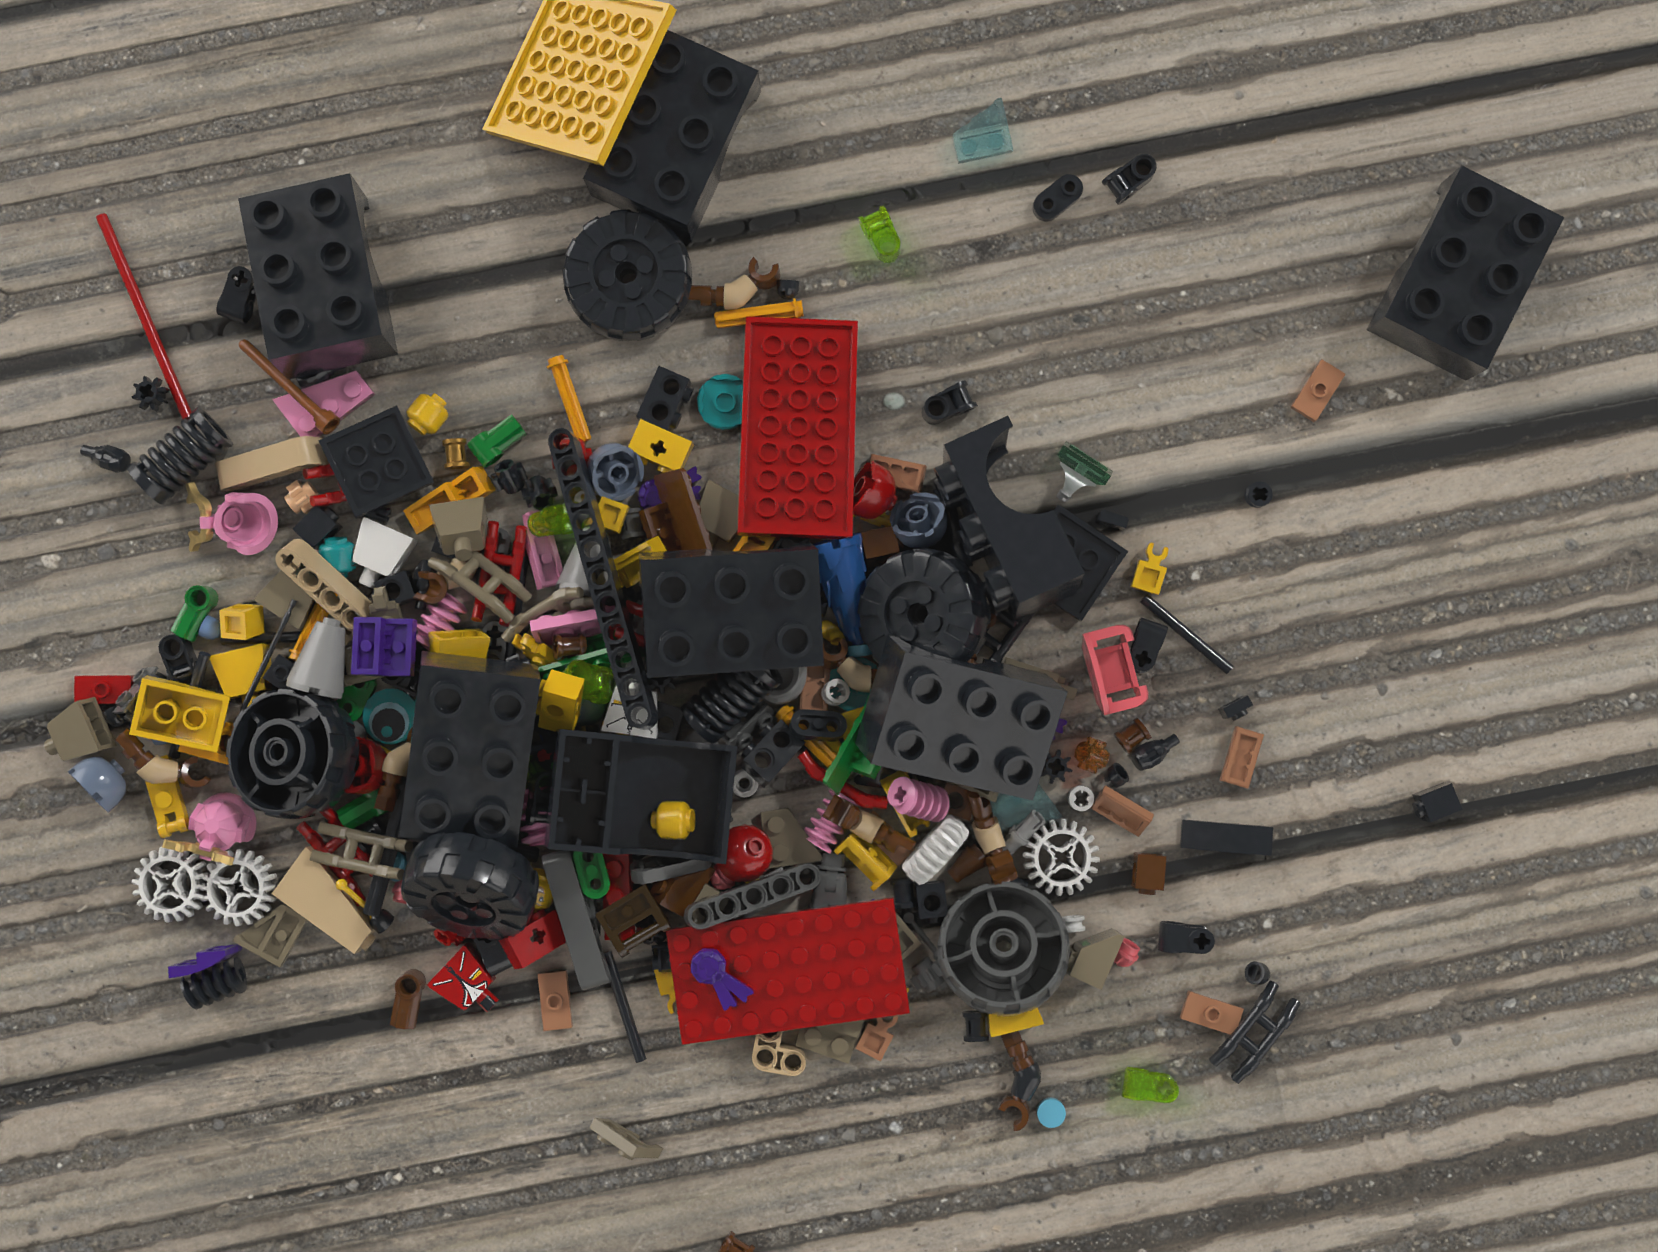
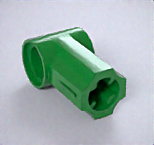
M511 414L491 430L483 431L468 442L467 446L483 468H487L496 463L504 455V451L526 436L527 433Z
M196 585L186 591L185 603L170 631L181 638L195 642L203 620L210 610L214 609L218 604V594L212 587ZM201 591L206 595V602L202 606L197 602V596Z
M379 788L371 793L362 794L359 798L337 810L338 818L344 827L355 829L373 817L377 818L389 812L374 808Z

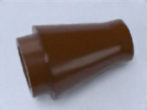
M974 842L971 846L967 845L947 872L959 883L962 879L986 867L985 859L989 856L985 855L980 845Z

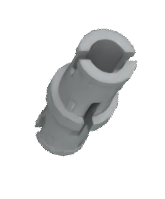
M1032 810L1018 825H1013L1009 830L1010 833L1004 838L1006 847L1003 851L1008 849L1012 856L1022 845L1026 846L1030 841L1029 838L1046 823L1044 817L1038 811Z

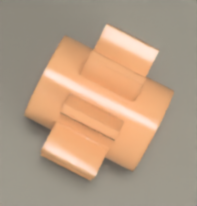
M295 480L286 487L289 493L284 499L296 514L301 511L307 514L313 508L310 504V496L319 495V493L309 481L302 484L301 481Z

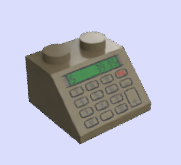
M1111 928L1074 942L1073 947L1070 948L1067 973L1102 990L1125 936Z

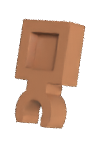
M898 1015L893 1016L889 1021L884 1020L882 1017L876 1018V1025L867 1022L855 1049L881 1061L894 1036L887 1030L897 1023Z

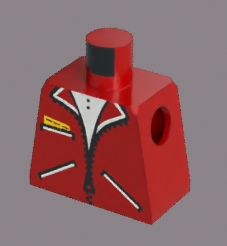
M470 942L463 945L427 984L430 989L464 1011L476 1002L488 1012L499 1001L487 989L496 977H492L488 973L481 956Z

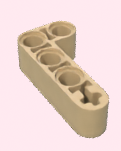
M313 436L296 437L217 461L215 466L221 491H234L303 471L304 468L329 464L318 441L323 438Z
M293 539L277 552L276 563L287 576L333 618L341 621L340 626L345 628L346 646L353 639L354 617H359L355 612L361 617H370L369 605L373 603L307 542L301 539Z
M778 1031L774 1034H757L755 1036L752 1062L758 1070L787 1076H797L804 1071L806 1066L805 1052L800 1047L782 1044L781 1037L783 1031ZM767 1049L773 1054V1059L770 1062H762L758 1059V1052ZM791 1054L798 1055L801 1059V1064L797 1067H790L786 1064V1057Z

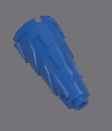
M853 533L852 538L823 540L814 543L813 545L818 549L820 583L828 605L833 610L838 627L844 634L846 642L851 641L852 645L863 644L858 628L861 626L860 615L857 613L860 594H863L866 587V563L861 533Z

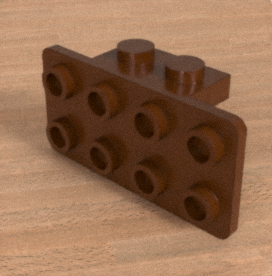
M679 468L655 475L654 482L662 503L638 511L647 539L650 540L659 536L667 551L712 550L710 534L704 526L701 508L695 499L692 481L686 470Z

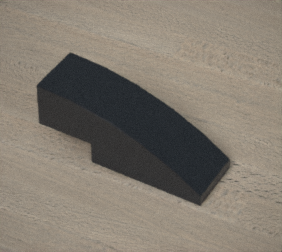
M1182 819L1180 848L1272 856L1273 827Z

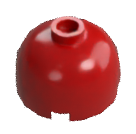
M871 461V464L869 462L865 463L854 477L853 515L864 519H875L883 515L887 510L891 511L897 501V496L895 495L896 484L894 477L886 468L874 461Z
M356 737L359 740V759L355 767L356 775L350 788L346 789L345 792L349 794H368L378 789L380 784H383L385 781L382 780L384 772L382 771V766L387 753L379 743L367 738Z
M744 824L730 828L726 864L717 863L718 868L725 877L733 882H751L758 879L769 869L773 860V847L769 837L764 831L753 825Z

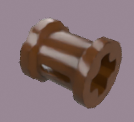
M560 634L553 636L552 650L555 660H560L562 657L586 654L587 644L584 634H578L577 637H561Z
M1137 717L1133 720V724L1122 732L1117 731L1114 733L1116 740L1127 754H1130L1132 748L1143 740L1152 738L1147 728Z
M730 1231L718 1252H753L755 1246L752 1244L747 1245L736 1238L733 1231Z

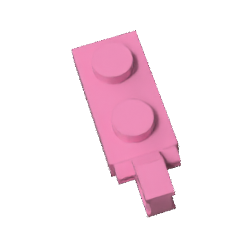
M539 510L527 512L522 515L524 526L527 527L526 550L537 590L554 587L563 567L553 530L549 529L547 524H543Z

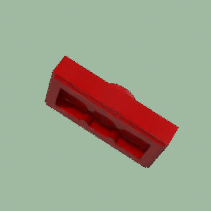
M134 675L74 676V702L95 697L98 704H115L118 697L124 691H129L134 684L132 681Z

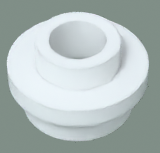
M743 769L735 772L733 792L739 797H749L756 792L759 783ZM741 778L749 779L750 785L748 788L740 787L739 781Z

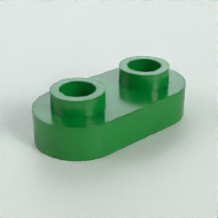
M377 679L366 681L362 688H359L357 684L345 687L342 698L337 699L338 706L344 709L347 703L352 705L353 710L349 713V716L353 722L362 718L367 700L374 694L377 688Z
M574 851L573 859L583 893L592 899L605 896L610 888V880L603 854L593 853V860L587 862L583 859L584 852ZM597 878L601 881L599 889H593L590 886L592 879Z

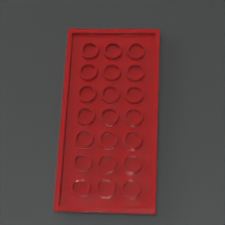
M746 316L738 536L820 539L853 537L858 321Z
M894 897L727 920L705 929L684 926L671 928L666 931L682 1045L910 1014ZM704 948L718 950L726 960L725 972L752 988L754 993L747 996L746 1003L732 993L737 1000V1006H729L725 1011L713 984L699 983L692 975V957Z

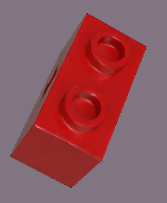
M540 909L537 913L532 914L524 930L515 936L504 937L499 942L515 970L525 968L565 944L566 939L556 910L545 912L544 909ZM535 932L537 937L534 938V942H531L530 937Z

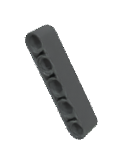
M559 850L543 855L542 863L581 989L584 991L610 983L611 976L587 896L581 889L573 859L574 854L572 851Z
M812 864L792 866L694 902L685 909L684 920L692 928L705 929L815 888L820 882V871ZM805 868L811 873V880L806 885L801 883L799 879L800 872ZM778 878H781L785 883V889L781 894H776L773 890V882ZM751 888H755L759 894L758 900L754 904H750L746 900V893ZM723 898H728L732 902V909L727 914H723L719 910V903ZM700 907L705 912V919L702 923L696 924L692 920V912Z

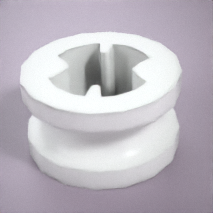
M832 679L823 686L821 691L822 699L831 706H837L845 702L850 694L849 686L842 679ZM837 686L841 696L833 698L831 696L833 693H830V689Z
M1079 785L1071 788L1068 792L1067 800L1073 809L1086 811L1093 805L1094 794L1088 787ZM1084 790L1087 793L1085 797L1087 803L1083 806L1079 803L1077 806L1074 803L1076 800L1074 794L1077 791L1083 793Z
M1084 915L1062 916L1068 933L1086 930L1085 926L1082 925V921L1085 920Z

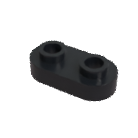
M1066 174L1037 195L1033 203V213L1036 218L1045 222L1052 221L1076 203L1083 192L1082 181L1075 175ZM1071 184L1074 187V191L1068 192L1064 186ZM1043 202H1051L1052 208L1045 209L1043 207Z
M801 709L793 714L789 722V729L792 735L800 740L835 742L843 737L847 729V722L842 714L835 711ZM799 724H805L807 729L802 730ZM826 726H833L835 731H829Z

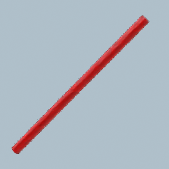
M106 213L96 216L97 222L182 420L190 419L192 411Z

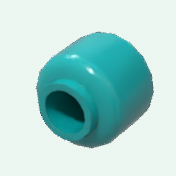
M347 537L326 538L324 543L319 546L318 553L345 578L348 577V572L355 570L357 567V563L352 561L355 545L353 542L347 541Z

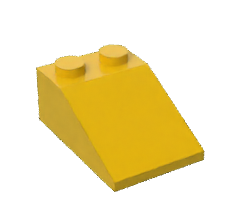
M147 675L141 680L129 735L217 753L231 696Z

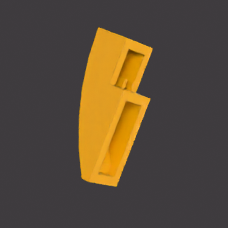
M483 466L472 467L454 480L443 483L404 509L403 512L416 535H419L434 527L429 505L478 497L485 498L496 491Z

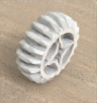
M947 815L933 827L903 863L902 869L907 873L906 875L919 885L928 882L952 858L967 839L969 830L964 826L965 824L953 815Z
M1053 819L1049 820V830L1042 825L1039 828L1042 834L1039 836L1035 832L1032 835L1036 839L1035 843L1033 844L1029 841L1026 845L1032 848V851L1022 853L1023 857L1031 858V862L1023 864L1024 868H1034L1028 874L1029 879L1039 876L1035 886L1040 888L1046 882L1045 892L1050 894L1055 886L1056 895L1058 896L1062 895L1063 887H1066L1067 893L1072 895V885L1074 884L1080 891L1083 890L1084 887L1080 880L1084 879L1086 882L1091 883L1092 879L1086 874L1088 870L1092 873H1097L1098 869L1090 866L1091 862H1100L1099 857L1091 856V853L1098 851L1099 847L1097 845H1088L1095 839L1094 836L1088 835L1084 838L1083 836L1087 831V828L1084 826L1076 832L1077 822L1072 821L1069 828H1066V819H1060L1059 827L1056 826ZM1057 834L1072 835L1071 839L1061 846H1054L1047 840ZM1078 843H1080L1083 850L1081 868L1073 860V852ZM1041 846L1050 856L1044 872L1041 870L1038 860ZM1050 848L1061 853L1066 850L1067 855L1065 856L1072 866L1061 861L1056 864L1055 859L1058 858L1054 857L1055 853ZM1062 868H1068L1075 874L1065 880L1050 878L1053 873L1056 874Z
M163 847L159 848V853L156 850L150 851V859L142 858L140 860L144 868L139 867L134 870L140 878L132 880V884L139 885V889L134 890L132 894L134 896L140 895L142 898L138 900L136 905L142 906L146 904L147 906L144 910L146 915L154 912V920H160L164 917L166 923L172 922L174 918L179 922L184 920V916H194V909H202L203 905L200 900L203 896L207 895V893L199 889L207 886V883H204L201 877L205 876V874H211L210 872L202 873L201 869L206 866V863L204 861L196 863L199 858L198 854L193 853L189 856L190 851L181 853ZM165 861H174L181 865L178 869H174L173 872L159 867ZM188 875L191 879V889L186 884ZM174 878V882L172 883L174 888L169 889V886L171 885L169 879ZM153 879L157 884V890L155 891V893L152 886ZM172 895L176 899L181 898L184 902L180 906L174 907L164 904L163 900Z
M237 849L235 855L229 850L226 852H228L229 856L234 857L233 865H241L240 871H236L233 878H223V873L230 865L221 862L208 864L206 867L211 874H205V876L201 877L207 881V886L199 888L202 891H207V895L203 896L201 901L209 900L210 905L206 907L207 912L216 910L213 919L218 920L224 916L223 922L225 925L230 924L232 921L235 926H241L243 921L249 925L253 923L254 918L260 920L264 917L262 911L268 912L272 909L267 901L274 902L277 897L271 894V891H274L277 887L276 884H271V880L276 879L277 874H268L267 871L272 868L271 863L262 866L264 856H258L254 860L255 852L252 850L245 854L243 849ZM252 872L257 877L259 887L254 885L251 880ZM241 882L240 886H243L245 891L237 893L238 889H235L233 884ZM219 888L226 892V903L221 897ZM245 897L257 898L249 909L237 910L238 905L243 902Z

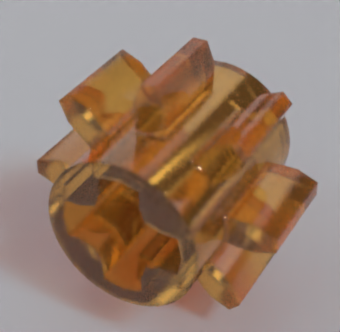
M1087 737V742H1080L1075 749L1074 755L1076 760L1079 761L1077 767L1094 774L1097 773V769L1105 768L1110 753L1104 749L1107 743L1092 737Z

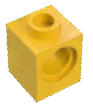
M238 603L219 610L221 638L247 640L265 633L262 605Z

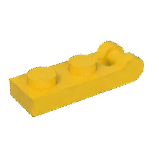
M164 755V756H161V757H160V758L172 760V758L169 757L168 755ZM178 779L176 782L158 784L145 781L156 817L159 836L164 839L172 836V833L180 831V833L190 831L188 829L189 816ZM175 812L176 820L170 822L167 814Z

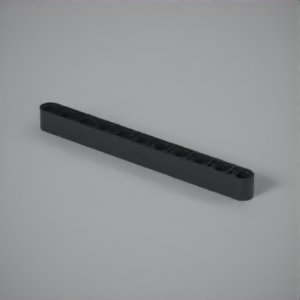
M558 428L549 435L548 445L628 724L632 727L649 730L657 723L658 713L579 439L564 428ZM564 438H569L570 442L567 448L560 450V442ZM576 464V473L568 477V468L571 465ZM580 491H584L585 497L583 501L575 504V495ZM592 518L593 523L590 529L583 531L582 524L584 520ZM599 545L600 553L598 556L591 558V548ZM607 571V582L599 585L597 581L600 573ZM615 599V609L607 613L605 610L607 601ZM622 626L624 629L623 636L619 640H614L613 631L616 627ZM630 653L632 657L631 664L623 668L621 666V658L623 655ZM634 681H638L640 685L639 692L631 696L628 690L629 685ZM645 708L648 713L647 720L639 724L636 715L639 710Z

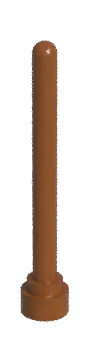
M243 339L239 342V348L314 417L315 426L324 435L332 433L338 427L340 418L333 411L321 409L291 380H288L248 340Z

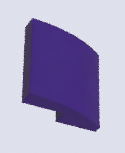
M354 617L351 675L414 677L417 620Z
M238 944L213 946L196 953V959L184 960L168 966L169 978L186 976L217 965L240 952L242 946Z

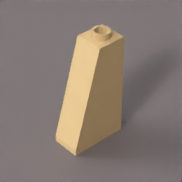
M305 847L272 892V895L353 954L360 952L362 949L366 951L376 939L373 935L375 930L369 924V916L363 913L361 906H356L353 899L344 890L336 888V882L339 879L328 865L310 861L312 850H314L313 847Z

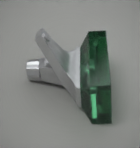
M1065 441L1058 453L1061 461L1060 465L1065 472V483L1063 489L1059 490L1057 497L1063 502H1068L1071 495L1083 486L1095 487L1096 485H1106L1112 476L1113 470Z

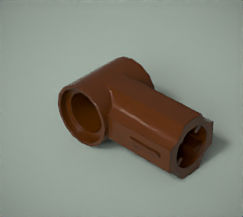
M410 969L396 980V994L390 1025L395 1028L404 1030L416 1028L422 990L426 985V978L421 971ZM406 978L415 981L416 990H409L405 986Z

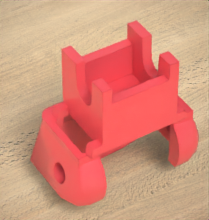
M1115 625L1082 634L1083 655L1096 704L1103 715L1143 705L1148 700L1147 685L1139 686L1128 646V641L1134 640L1132 630L1126 625ZM1120 635L1121 644L1094 650V647H1098L1096 641ZM1133 688L1136 695L1112 702L1111 697H1107V694Z

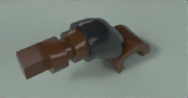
M1019 1031L1001 1035L1009 1057H1013L1015 1060L1012 1062L1015 1070L1013 1071L1014 1080L1011 1088L1013 1096L1004 1099L999 1109L1004 1112L1011 1106L1020 1109L1022 1117L1015 1120L1013 1124V1131H1020L1028 1123L1030 1110L1026 1101H1031L1041 1083V1071L1038 1062H1034L1032 1056L1027 1055L1026 1051L1029 1049L1025 1040H1022Z

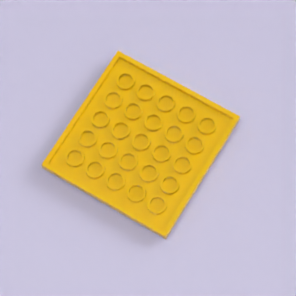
M543 0L485 122L483 130L493 136L604 166L677 9L669 3L654 0Z

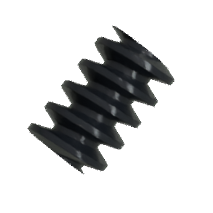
M234 958V967L228 961L223 962V971H221L218 965L212 966V975H210L207 969L202 970L201 979L196 973L191 974V983H189L185 976L181 977L180 987L188 1004L197 1010L202 1008L203 1005L208 1006L213 1004L214 1001L224 1000L225 997H233L235 993L241 994L247 989V976L240 958Z

